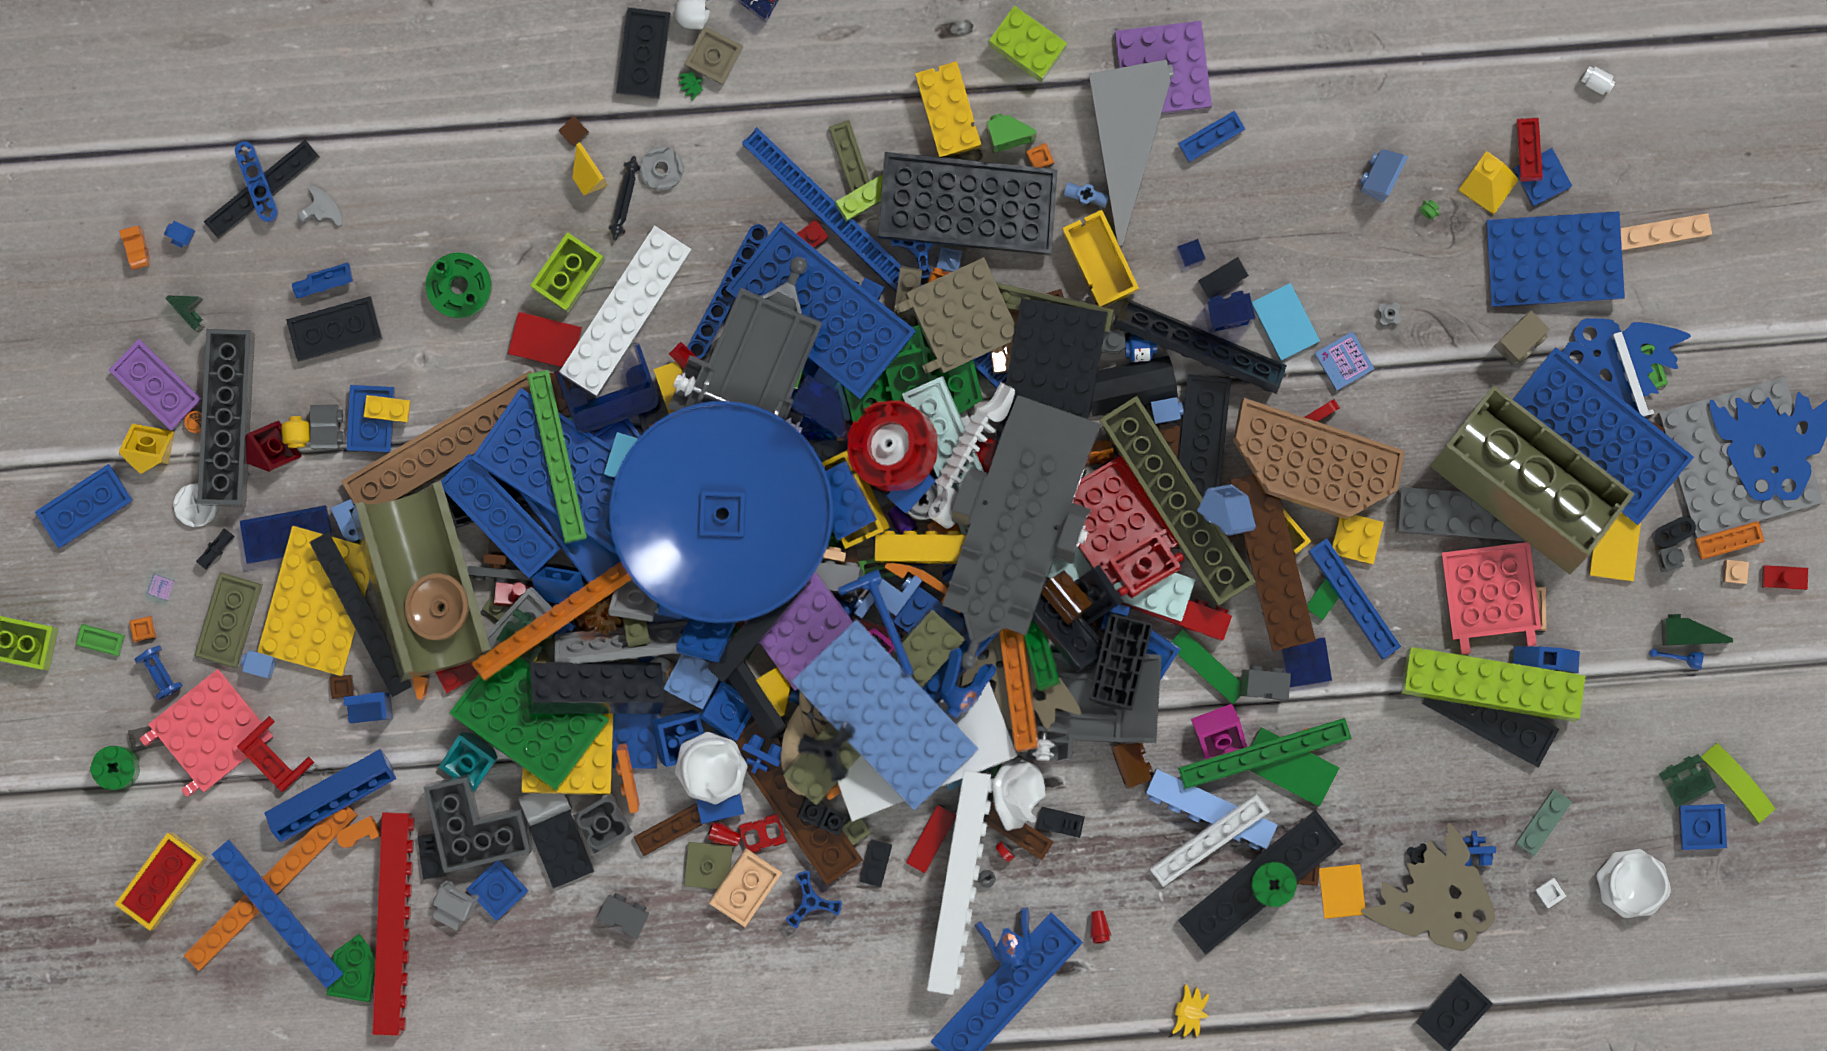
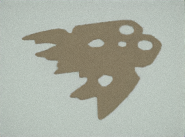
M998 633L994 641H991L986 647L989 650L988 658L985 660L978 659L977 665L974 668L966 670L963 674L961 686L973 682L980 667L985 664H993L996 667V673L991 678L996 682V689L993 693L1007 730L1011 729L1013 731L1004 666L1002 668L996 666L997 661H1003L1000 634ZM1024 639L1033 708L1038 713L1044 727L1048 730L1050 725L1055 722L1056 708L1080 715L1081 710L1075 698L1060 678V684L1043 690L1046 694L1045 700L1037 701L1033 692L1037 685Z
M1448 823L1449 835L1444 836L1447 855L1444 856L1432 841H1428L1426 845L1427 851L1424 853V863H1417L1416 865L1407 863L1414 884L1407 885L1408 892L1403 893L1388 883L1382 882L1380 893L1386 904L1365 908L1361 912L1370 919L1398 932L1415 937L1429 930L1430 939L1437 945L1454 950H1466L1476 941V931H1485L1493 924L1495 912L1478 869L1473 866H1465L1470 859V852L1455 827ZM1451 885L1460 889L1462 894L1458 899L1451 897L1449 893ZM1404 902H1409L1414 905V911L1411 914L1405 913L1400 910V906ZM1478 909L1484 910L1487 914L1486 920L1482 923L1475 922L1472 917L1474 911ZM1460 911L1462 917L1460 919L1455 918V912ZM1457 929H1464L1467 932L1468 937L1464 942H1457L1454 939L1453 935Z

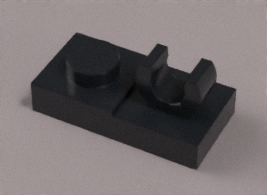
M1042 807L1037 828L1080 838L1085 816Z
M435 833L418 836L423 880L445 877L446 873L443 871Z

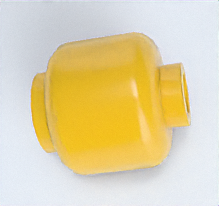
M291 416L289 421L282 423V442L288 445V448L306 447L305 444L310 442V423L302 420V416Z

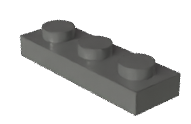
M468 566L467 569L469 576H473L472 580L485 581L486 577L494 578V582L507 583V580L511 579L516 580V583L529 585V581H532V577L529 579L519 570Z

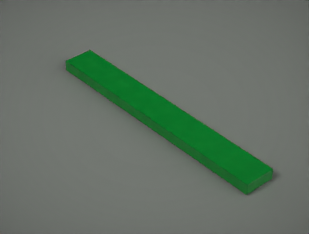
M1342 718L1178 768V772L1185 790L1348 741L1352 737L1346 719Z

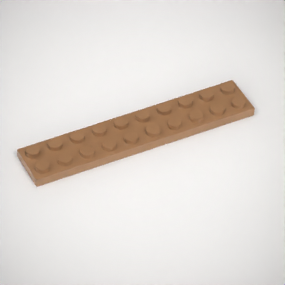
M531 370L342 480L341 482L353 503L378 504L400 499L458 465L469 453L473 456L519 389L522 388L531 394L527 374L532 373Z

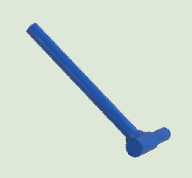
M878 569L858 577L853 582L838 587L841 596L859 588L870 590L906 676L912 675L914 671L878 588L882 582Z

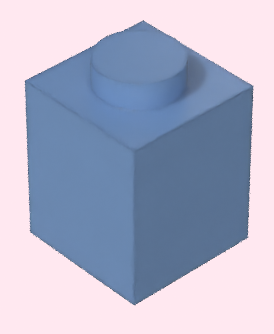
M1177 397L1150 403L1152 420L1155 425L1180 421V415H1184L1182 402H1178Z
M248 650L247 654L244 653L241 660L242 671L271 679L277 658Z

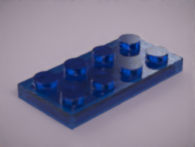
M325 505L241 520L240 527L246 563L253 564L284 558L292 526L322 534L329 532L332 536L328 507Z

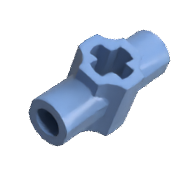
M1067 182L1063 195L1078 200L1081 206L1087 207L1089 204L1101 208L1106 207L1109 197L1107 194L1094 191L1092 185L1085 184L1081 187ZM1085 191H1089V195L1092 197L1084 200L1082 199L1083 195H1080V193L1084 194Z

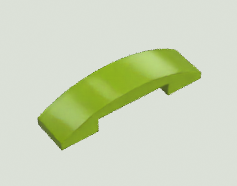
M1715 743L1700 756L1713 773L1717 774L1744 804V808L1758 824L1775 810V807L1759 786L1718 743Z

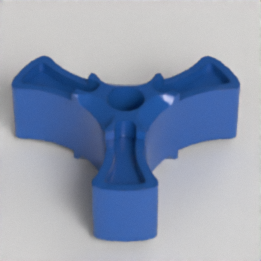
M891 240L892 248H904L916 257L919 269H922L921 280L929 279L931 269L928 264V255L935 244Z
M803 871L795 875V878L802 887L803 899L797 911L786 917V921L794 928L799 927L801 919L810 911L824 909L838 916L842 908V900H826L815 893L810 882V871Z

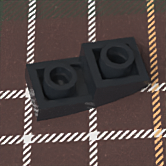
M1236 257L1215 271L1200 278L1198 282L1208 299L1248 277L1249 274L1239 257Z
M805 796L796 817L839 836L848 816L821 803L815 805Z

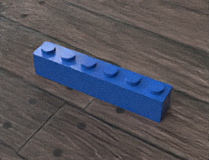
M379 749L273 807L264 814L271 832L281 843L397 778L389 759Z

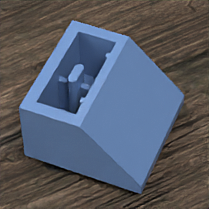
M1233 485L1207 489L1197 510L1204 515L1205 520L1215 523L1223 533L1228 535L1244 533L1255 529L1256 526L1249 497Z

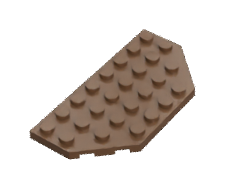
M1243 398L1240 402L1233 437L1234 443L1266 494L1337 517L1349 519L1398 490L1405 450Z

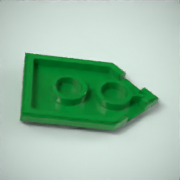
M359 933L334 951L333 961L344 974L327 988L326 995L370 1003L375 978L376 955Z

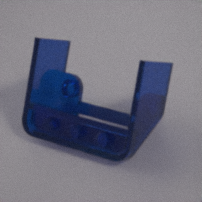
M632 343L639 364L629 368L626 372L628 387L587 401L586 395L581 389L571 388L567 390L561 372L558 370L554 371L563 400L578 431L589 433L650 411L657 406L658 395L640 344Z
M809 375L806 376L800 389L794 388L790 399H793L790 407L804 415L799 426L802 427L801 434L813 441H842L846 434V426L841 397L838 395L839 391L832 386H824Z

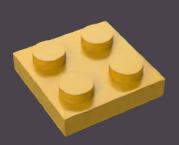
M1354 515L1349 519L1339 517L1332 546L1339 557L1373 565L1384 522Z

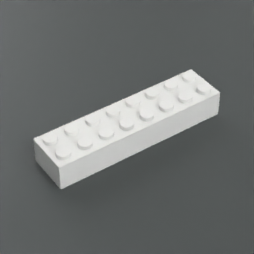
M654 225L559 372L560 375L597 398L690 255L691 249Z

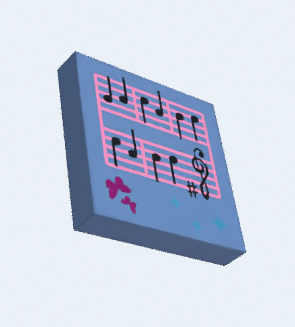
M1353 331L1314 353L1336 391L1375 369Z

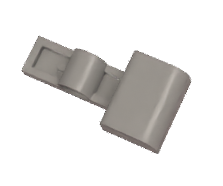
M515 762L518 772L522 778L523 767H521L519 764ZM523 793L517 796L530 826L572 809L566 794Z

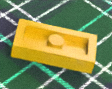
M367 395L364 417L408 423L411 401Z

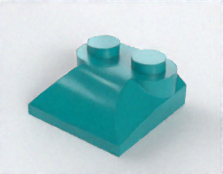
M461 732L442 760L439 768L453 778L469 774L473 791L475 792L491 767L496 763L498 756L491 746L474 734Z

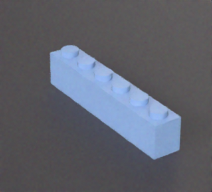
M1155 769L1152 780H1150L1145 791L1149 795V800L1159 805L1163 801L1169 804L1168 809L1179 814L1181 810L1189 813L1188 818L1200 823L1201 819L1208 822V827L1237 807L1197 787L1184 790L1180 779L1158 769ZM1261 818L1233 839L1239 842L1241 838L1250 841L1248 846L1259 851L1261 847L1267 849L1277 824Z

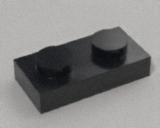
M871 839L860 882L882 887L892 844Z

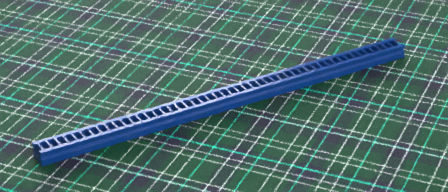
M756 127L754 132L742 142V145L897 293L901 265L853 219L846 222L836 207L835 201ZM990 352L973 359L975 369L996 389L1000 383L1006 385L1008 373L993 374Z

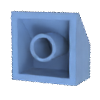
M1381 149L1378 154L1374 153L1369 162V165L1372 166L1369 174L1365 172L1359 184L1363 185L1360 191L1384 202L1389 196L1408 156Z

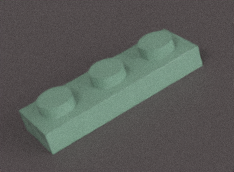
M1552 789L1516 841V844L1535 856L1572 801L1555 789Z

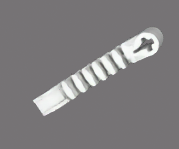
M1000 383L993 398L984 406L978 407L976 413L970 417L971 421L964 428L963 436L959 437L958 445L953 448L952 456L946 460L948 463L940 471L942 474L939 479L935 480L937 484V497L929 508L928 515L944 528H950L955 524V522H952V509L958 492L951 486L953 483H962V480L957 475L959 472L967 473L968 469L964 466L965 461L973 462L974 459L969 455L971 450L975 452L980 450L975 444L976 441L986 442L987 438L981 434L982 430L984 429L988 433L996 431L987 423L988 419L999 422L1009 412L1015 390L1003 383Z

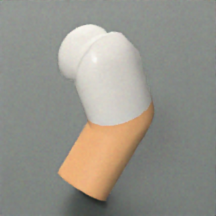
M655 657L651 660L650 663H661L662 672H665L668 680L674 669L673 663L662 657Z

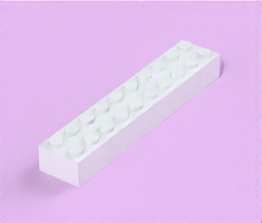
M964 770L927 991L954 995V990H959L961 975L957 973L958 968H963L965 953H962L961 949L962 946L967 945L969 931H965V925L970 924L973 910L968 909L969 902H974L976 887H972L973 880H978L980 866L976 865V860L982 857L984 845L979 842L981 836L985 837L987 822H983L984 814L989 815L991 800H987L988 792H993L994 778H990L991 773Z

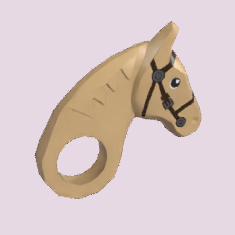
M801 691L799 706L788 722L782 741L781 764L783 771L799 754L798 744L802 735L805 733L813 738L829 721ZM785 778L786 783L791 790H793L796 794L804 795L800 790H798L791 782H789Z

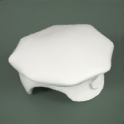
M706 732L681 745L675 774L690 797L718 804L741 793L748 766L735 741Z
M1021 758L1004 761L993 780L995 807L1006 830L1022 828L1027 821L1035 823L1037 818L1031 813L1032 809L1046 796L1044 779L1040 770L1033 763L1024 761Z
M1641 849L1614 852L1596 874L1602 902L1623 918L1653 915L1671 893L1665 865Z

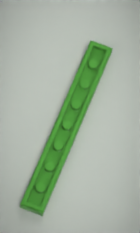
M549 370L527 374L564 542L566 544L587 539Z

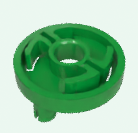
M460 252L450 253L439 258L430 268L426 278V293L431 304L441 314L455 319L469 318L479 313L487 305L492 293V279L488 269L476 257ZM458 278L467 281V289L462 294H455L451 289L453 281Z

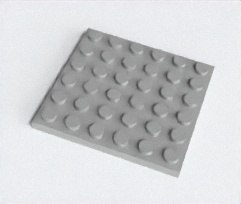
M1785 377L1658 413L1661 426L1665 428L1663 432L1694 456L1677 479L1688 516L1696 524L1695 539L1823 503L1809 456L1806 457V460L1810 463L1812 472L1799 498L1795 500H1781L1775 494L1770 500L1758 501L1753 499L1745 489L1727 453L1728 446L1733 441L1724 440L1719 436L1712 418L1710 400H1714L1719 408L1725 406L1730 416L1738 421L1736 398H1741L1744 402H1749L1754 408L1758 409L1761 404H1765L1767 397L1770 398L1779 416L1784 412L1789 417L1792 416L1795 408ZM1798 422L1796 431L1799 434L1803 435L1800 428V424ZM1755 444V457L1763 458L1765 455L1763 447ZM1777 466L1771 467L1772 473L1775 474L1778 472L1779 469ZM1759 479L1756 481L1755 489L1757 492L1764 493L1768 490L1769 485L1766 480ZM1785 479L1782 483V488L1786 492H1793L1796 488V483L1792 479Z

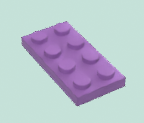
M140 339L109 369L171 431L203 400Z

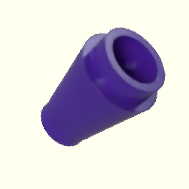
M898 506L893 507L887 513L899 535H904V531L918 530L916 521L899 509Z

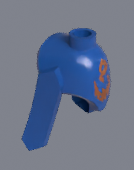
M960 648L950 651L949 663L940 691L941 699L949 706L946 712L956 718L959 717L960 713L968 711L975 705L985 686L996 673V667L993 664H985L979 668L971 686L968 688L955 686L962 657Z
M1028 907L1020 909L1021 917L1019 922L1023 937L1015 934L1009 928H1005L997 946H995V941L990 931L984 926L982 921L974 924L976 930L989 947L994 959L998 960L1003 966L1011 968V970H1017L1024 966L1029 957V950L1032 948Z

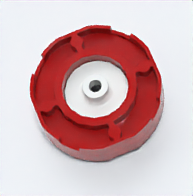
M902 401L877 402L865 409L866 412L858 421L853 422L848 434V459L851 467L864 481L884 491L908 490L915 487L929 475L937 460L938 435L933 423L923 412Z

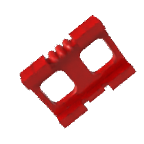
M777 813L765 817V820L754 821L753 824L751 821L739 825L745 847L753 853L761 851L760 848L787 843ZM777 823L781 835L770 839L766 826ZM756 829L760 841L757 844L748 845L745 832Z

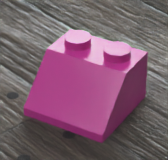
M1232 704L1191 719L1205 760L1247 747L1240 719Z

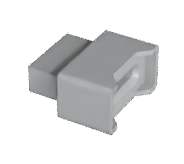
M446 880L440 885L433 905L437 906L433 918L457 931L462 926L463 921L472 916L479 896H469L456 889L452 881Z

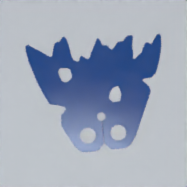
M1587 318L1581 320L1574 331L1576 341L1568 343L1563 353L1569 357L1572 351H1581L1583 360L1578 365L1638 412L1635 401L1633 402L1631 397L1632 391L1629 382L1626 381L1624 376L1625 370L1622 361L1619 360L1617 355L1618 349L1615 340H1612L1611 337L1613 334L1622 332L1619 324L1611 319ZM1633 322L1622 334L1643 396H1649L1650 393L1658 394L1659 391L1648 377V374L1654 371L1651 365L1658 363L1672 369H1678L1677 357L1669 350V347L1689 339L1691 334L1662 325ZM1591 326L1596 329L1597 335L1595 339L1587 340L1584 338L1583 331L1586 327ZM1642 344H1652L1655 347L1654 352L1651 355L1642 353ZM1594 350H1600L1601 355L1595 357L1593 354ZM1607 368L1612 374L1611 382L1603 380L1599 376L1601 369Z
M1798 392L1794 413L1789 417L1786 412L1779 416L1769 397L1766 398L1765 404H1761L1758 409L1754 408L1751 403H1746L1743 399L1736 398L1738 421L1730 416L1725 406L1719 408L1714 400H1710V410L1719 436L1724 440L1733 441L1728 446L1727 453L1748 494L1758 501L1770 500L1775 494L1781 500H1795L1799 498L1812 472L1811 465L1806 460V457L1820 453L1827 437V400L1815 409H1812L1809 398ZM1800 421L1808 423L1807 431L1803 435L1796 431L1797 423ZM1755 444L1763 447L1765 451L1763 458L1755 457ZM1772 466L1778 467L1779 470L1777 473L1774 474L1771 472ZM1789 478L1795 481L1796 488L1793 492L1783 490L1782 483L1785 479ZM1759 479H1764L1768 482V490L1764 493H1759L1755 489V483Z

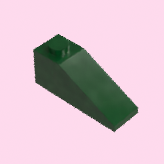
M1668 614V619L1661 620L1663 646L1733 643L1732 637L1692 619L1681 618V614Z

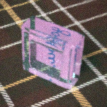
M153 573L146 594L168 601L175 580Z

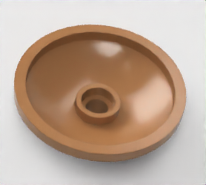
M435 573L420 578L410 588L406 597V619L413 631L426 639L442 640L451 637L460 630L468 615L469 602L465 589L456 579L445 574ZM442 604L445 605V610L443 612H441L440 610Z

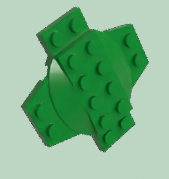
M912 326L917 332L862 400L845 388L852 421L857 422L866 412L865 409L877 402H905L902 396L903 393L942 376L959 414L983 400L974 361L970 360L945 373H941L938 368L925 374L922 366L934 361L935 358L931 349L924 345L920 326Z

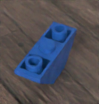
M1514 646L1512 664L1567 673H1579L1580 651L1542 646Z

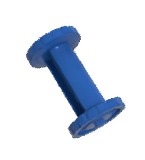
M160 645L144 651L134 659L136 664L142 662L145 664L160 692L155 695L157 700L170 696L183 687L181 682L173 683L158 656V653L162 650ZM151 659L155 660L154 666L150 664Z

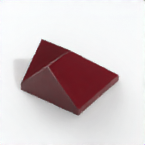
M279 420L246 434V462L251 466L270 472L298 460L302 456L297 448H288V445L282 442V424Z

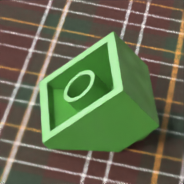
M996 114L987 121L986 130L993 153L1031 143L1036 139V130L1009 115Z

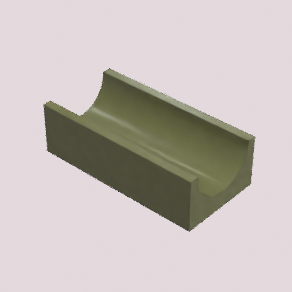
M1495 385L1482 398L1430 465L1436 472L1569 575L1591 554L1635 495Z
M433 483L421 492L378 504L360 502L355 504L352 517L400 682L471 663L491 650L442 483ZM435 573L445 574L456 579L465 589L469 602L468 615L463 626L457 633L442 640H430L418 635L410 627L405 615V601L410 588L420 578ZM444 604L440 607L441 612L445 610Z

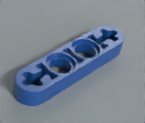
M240 142L235 147V155L256 212L264 222H273L277 219L279 212L256 149L249 142ZM243 147L251 149L248 152L250 160L255 158V161L243 165V162H247L246 157L243 154L240 155L243 152ZM251 166H256L259 170L258 175L254 178L247 175V170ZM259 186H263L266 189V194L262 198L255 196V189ZM266 202L267 207L270 210L273 209V212L270 213L271 217L268 218L262 214L265 212V207L263 204L258 205V203Z

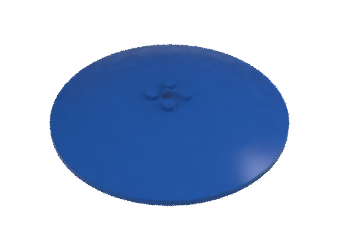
M729 401L706 402L682 408L667 415L647 429L633 444L621 463L614 481L610 502V524L617 553L630 577L639 588L655 602L676 614L698 621L713 623L738 622L761 616L778 608L796 595L810 580L822 561L829 543L833 521V501L826 471L815 450L804 436L788 422L767 410L749 404ZM721 508L729 511V516L725 520H719L716 517L717 511Z

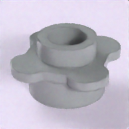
M1396 302L1392 305L1381 304L1378 308L1381 312L1380 323L1382 325L1393 322L1395 324L1400 323L1402 319L1399 316L1400 305Z

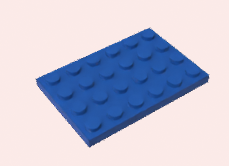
M1620 211L1487 220L1492 307L1625 299Z

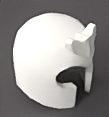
M678 0L675 7L677 22L685 28L703 30L710 14V10L705 9V2H711V0Z

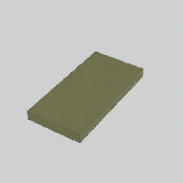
M219 573L196 648L195 657L238 669L262 590V584Z

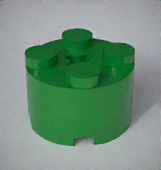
M107 746L99 750L93 757L90 773L95 782L105 789H125L133 785L139 777V759L135 752L127 747ZM113 764H118V772H113Z
M1268 862L1255 870L1252 876L1251 887L1253 894L1262 904L1269 907H1280L1287 904L1294 897L1297 881L1292 870L1286 865L1279 862ZM1278 879L1279 882L1277 884L1279 888L1277 890L1275 888L1270 890L1269 880L1275 881Z

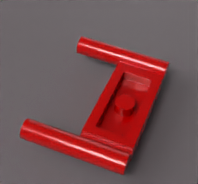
M268 716L237 747L283 793L315 762L308 756L292 771L259 738L275 723Z

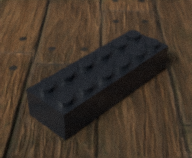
M530 662L526 672L529 714H660L665 703L661 663L589 662L577 664L570 662Z

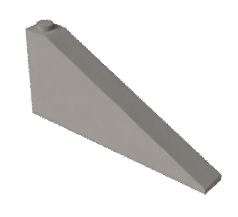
M1167 60L1089 73L1119 247H1123L1170 87V78L1174 77L1172 64L1168 65Z

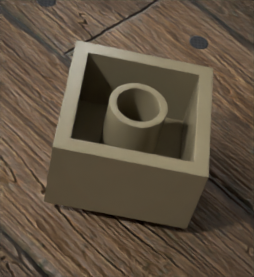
M1531 310L1494 347L1511 365L1516 361L1520 364L1532 353L1530 350L1532 346L1536 348L1548 338L1546 333L1550 329Z

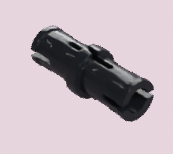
M223 528L212 543H208V548L196 562L207 570L211 563L219 555L223 554L222 551L235 536Z

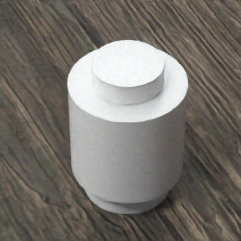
M1589 66L1581 79V82L1585 83L1586 87L1601 95H1604L1605 92L1610 93L1615 84V81L1612 80L1613 75L1596 66L1594 68Z

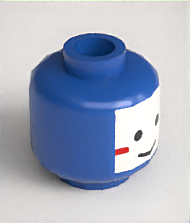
M1131 334L1128 340H1125V355L1132 362L1150 361L1153 353H1157L1156 343L1148 340L1145 341L1139 336Z

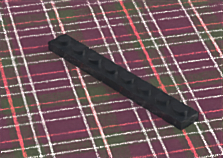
M327 532L309 541L391 696L394 697L411 688L409 680L400 682L390 645L331 534Z

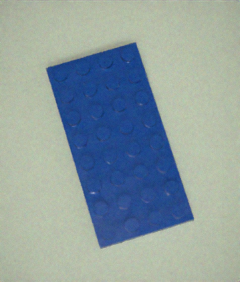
M780 221L728 285L726 290L735 298L741 287L762 296L787 282L791 273L790 262L793 258H804L807 261V270L799 275L795 284L802 314L822 322L808 357L862 400L917 331Z
M1556 347L1513 398L1520 406L1635 494L1622 513L1637 525L1641 523L1694 458L1692 454Z
M520 388L474 453L471 461L559 517L532 396ZM559 413L586 535L619 556L612 537L610 524V502L615 478L604 475L612 447Z

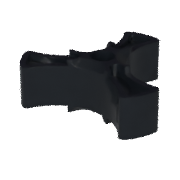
M844 721L839 732L829 739L819 740L804 733L798 744V753H813L820 756L827 762L831 770V781L843 780L846 778L849 770L841 760L840 748L845 741L853 738L856 730L852 725Z

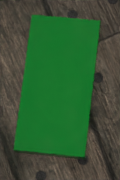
M1261 727L1252 745L1276 739L1280 736ZM1308 752L1249 771L1320 807L1340 768Z

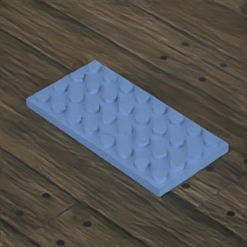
M857 620L848 626L791 680L838 731L844 721L854 727L856 732L853 738L848 740L850 744L913 810L925 801L979 749L910 676L905 675L903 668Z

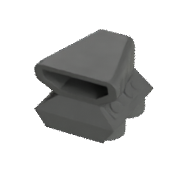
M614 794L602 798L573 815L594 854L633 833L617 804Z

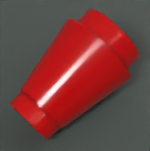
M713 822L707 839H710L712 843L737 847L741 834L720 822Z
M1104 910L1091 912L1090 938L1093 940V944L1110 942L1112 934L1104 915Z

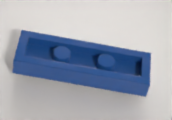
M1234 110L1179 142L1178 146L1190 163L1245 131V127Z

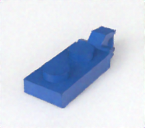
M347 262L307 274L306 279L292 283V289L296 298L306 297L313 293L323 292L327 289L353 282L350 264Z

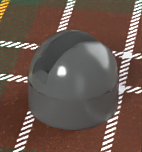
M983 870L978 876L979 884L985 888L993 886L996 880L994 873L990 870ZM991 874L993 878L983 884L981 880Z

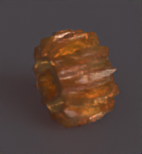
M608 598L606 601L602 599L586 610L589 615L585 616L584 619L591 621L588 624V628L595 626V633L597 634L600 631L604 635L608 634L609 630L613 632L617 629L616 625L622 622L618 616L609 615L612 598ZM600 613L606 614V619H604L605 617L601 618Z

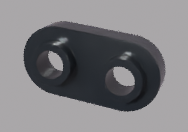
M1687 516L1677 518L1657 528L1653 533V541L1660 548H1668L1691 537L1696 531V524L1693 519ZM1681 524L1686 525L1687 529L1685 532L1680 530ZM1662 533L1667 535L1666 541L1660 539Z

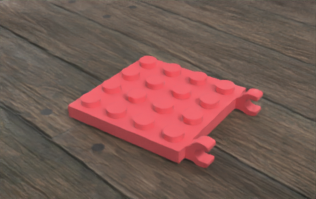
M1528 542L1441 553L1452 639H1459L1461 655L1471 653L1469 638L1525 631L1527 646L1537 645L1535 630H1541L1531 547Z
M217 669L151 721L148 725L152 730L144 734L140 740L147 747L155 739L160 738L193 779L191 783L181 789L184 795L189 797L199 788L205 793L248 758L240 751L237 745L262 722L221 671ZM267 729L259 738L267 743L274 736Z

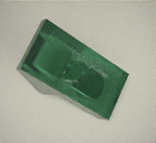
M168 295L165 298L194 331L199 333L205 328L201 323L203 321L202 317L195 310L191 312L203 300L201 297Z

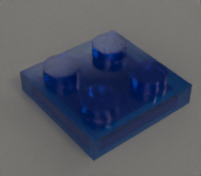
M1325 637L1318 638L1313 642L1282 649L1285 672L1291 674L1290 687L1332 681Z

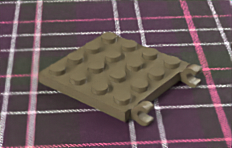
M981 258L905 293L907 300L894 306L897 314L912 308L935 360L922 366L925 374L938 368L941 373H945L1014 340L1016 325L985 258Z

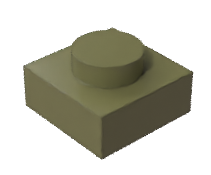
M861 818L854 821L850 820L842 828L852 845H855L871 833Z

